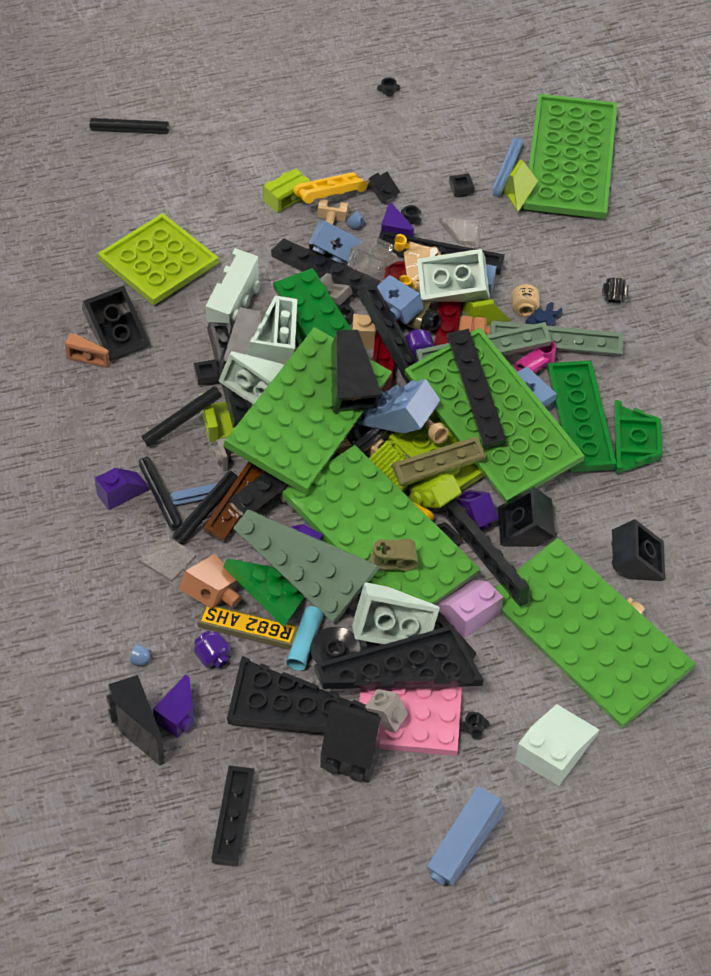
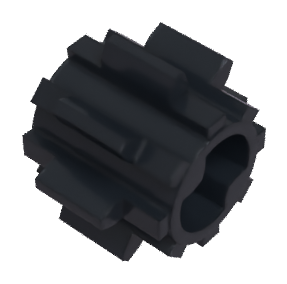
M607 278L606 283L603 284L602 296H605V301L609 303H623L624 299L628 296L629 285H626V280L622 278Z

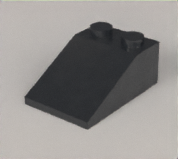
M125 286L83 301V313L100 346L109 351V361L150 346Z
M136 675L108 684L109 694L106 695L111 723H116L119 732L159 766L163 765L162 736L139 676Z
M331 702L320 754V768L332 774L339 773L348 776L354 781L369 783L379 758L382 717Z

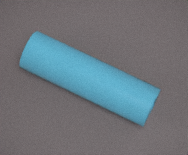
M306 607L286 661V664L294 670L301 671L306 667L311 653L312 640L318 633L324 616L322 610L317 607Z

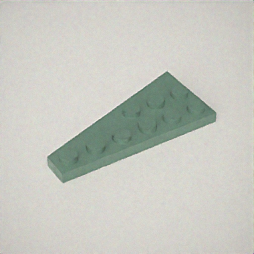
M247 510L234 526V529L317 608L322 610L324 615L332 622H337L362 591L364 582L368 583L381 567L252 510Z

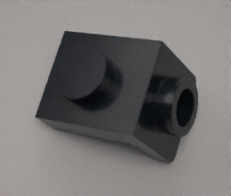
M378 172L368 179L370 182L367 184L366 190L372 188L381 204L400 193L388 172L382 175Z

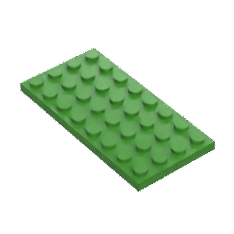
M538 94L529 169L538 182L525 200L523 209L606 219L617 103Z
M315 327L234 428L223 445L225 448L304 494L366 411V409L333 412L331 345L334 338ZM369 359L381 390L392 372Z
M478 328L471 332V336L506 438V445L485 449V460L474 464L508 505L518 495L533 487H539L582 462L585 455L483 330ZM449 345L405 369V375L410 382L426 379L438 395L440 402L433 411L457 442L476 436L480 441Z
M356 445L329 461L305 494L292 486L283 491V498L314 530L323 534V539L327 543L350 554L359 556L364 560L370 561V556L373 553V544L377 540L412 539L415 541L418 566L410 571H377L368 583L387 586L437 605L480 574L481 569Z
M559 538L555 539L516 571L529 585L530 590L528 592L527 604L519 607L501 584L495 587L503 596L501 613L622 729L695 668V662Z

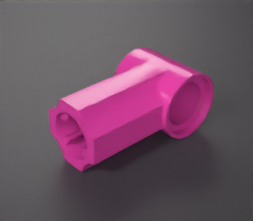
M552 341L550 346L534 349L515 363L516 370L520 371L528 367L534 373H537L542 368L546 369L548 363H554L556 344Z

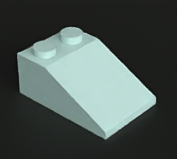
M482 249L417 259L422 301L470 302L490 299L486 260Z
M232 351L229 354L219 382L253 405L284 365Z
M364 582L352 624L355 639L387 644L433 631L440 608L437 605L393 588Z
M556 704L532 725L518 743L516 760L559 786L600 730Z

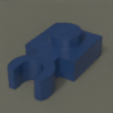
M550 302L547 304L545 311L539 308L525 320V324L534 325L546 322V326H555L556 320L562 316L563 309L559 308L557 311H553L554 303Z

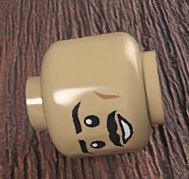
M522 284L513 289L511 298L512 309L515 313L522 317H529L539 309L540 296L536 287Z

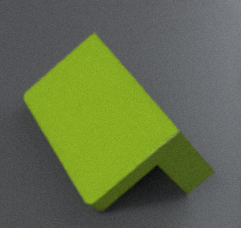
M226 402L213 403L202 411L209 442H216V440L227 438L234 430Z

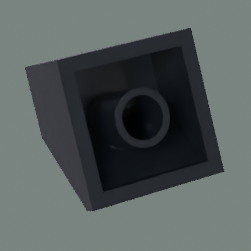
M535 487L518 495L508 505L504 503L498 506L500 545L503 547H537L555 537L552 499Z
M636 519L612 529V566L616 572H619L627 579L665 580L664 541Z

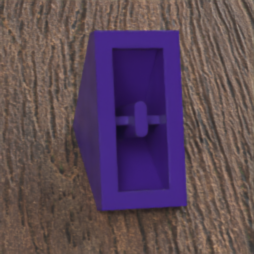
M393 203L388 204L381 224V230L414 237L412 225Z

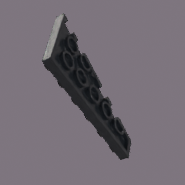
M454 625L314 664V672L323 689L483 686L484 681Z
M242 656L227 715V722L233 725L325 733L331 702L379 716V714L367 711L366 704L356 700H347L340 697L339 693L333 691L329 693L319 689V686L285 672L273 671L270 669V666L262 663L258 665L251 662L249 658Z

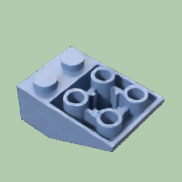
M426 379L417 382L413 380L401 387L397 385L388 391L383 392L381 390L382 396L377 408L366 409L357 423L358 425L400 433L415 431L422 428L440 402V398Z

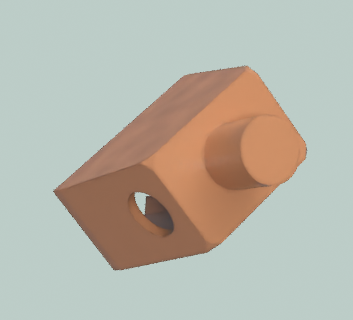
M215 554L187 569L179 587L181 591L210 608H214L222 602L234 608L242 598V596L235 592L238 581L223 567L224 563Z

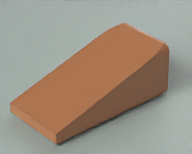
M69 334L65 342L67 359L109 368V351L77 334Z

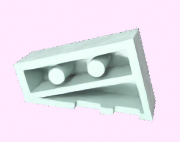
M236 248L232 253L234 260L230 267H225L223 272L226 273L222 284H216L206 304V321L230 323L232 326L239 308H247L249 306L251 297L254 293L257 294L261 285L258 272V256Z
M281 296L274 297L265 313L264 319L259 324L254 337H252L249 343L247 355L283 365L286 364L295 350L297 299Z

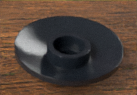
M329 627L321 630L314 636L311 643V655L316 663L360 651L359 640L355 639L354 633L342 627Z

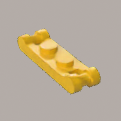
M354 172L298 184L294 188V194L305 203L310 204L317 198H327L335 194L341 195L353 190L363 192L367 188V182L359 178Z

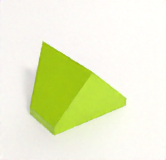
M519 160L511 172L503 194L507 195L517 213L538 182L522 160Z
M493 299L462 302L466 316H472L473 318L484 317L487 319L486 325H491L492 321H512L494 304Z

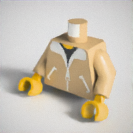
M398 234L394 240V249L398 252L406 249L404 258L407 274L402 275L399 281L417 291L420 289L417 259L439 256L441 254L437 247L423 246L413 242L406 243L407 238L404 235Z

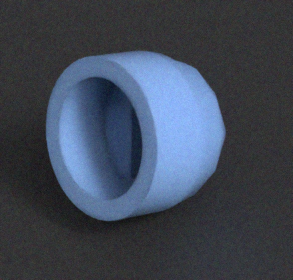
M357 210L346 223L351 228L358 229L363 225L364 218Z
M136 644L130 657V663L140 666L145 665L150 660V652L146 647Z

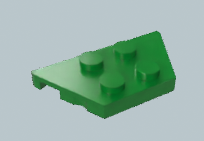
M615 400L616 473H622L661 460V419L654 415L646 414L638 408L633 410L622 406V401Z
M227 559L223 566L282 626H286L288 620L293 616L304 599V596L297 591V588L290 584L272 566L234 559Z

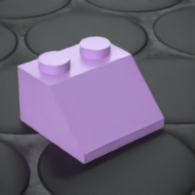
M471 580L438 603L437 606H439V611L465 638L501 614L503 596L488 581Z

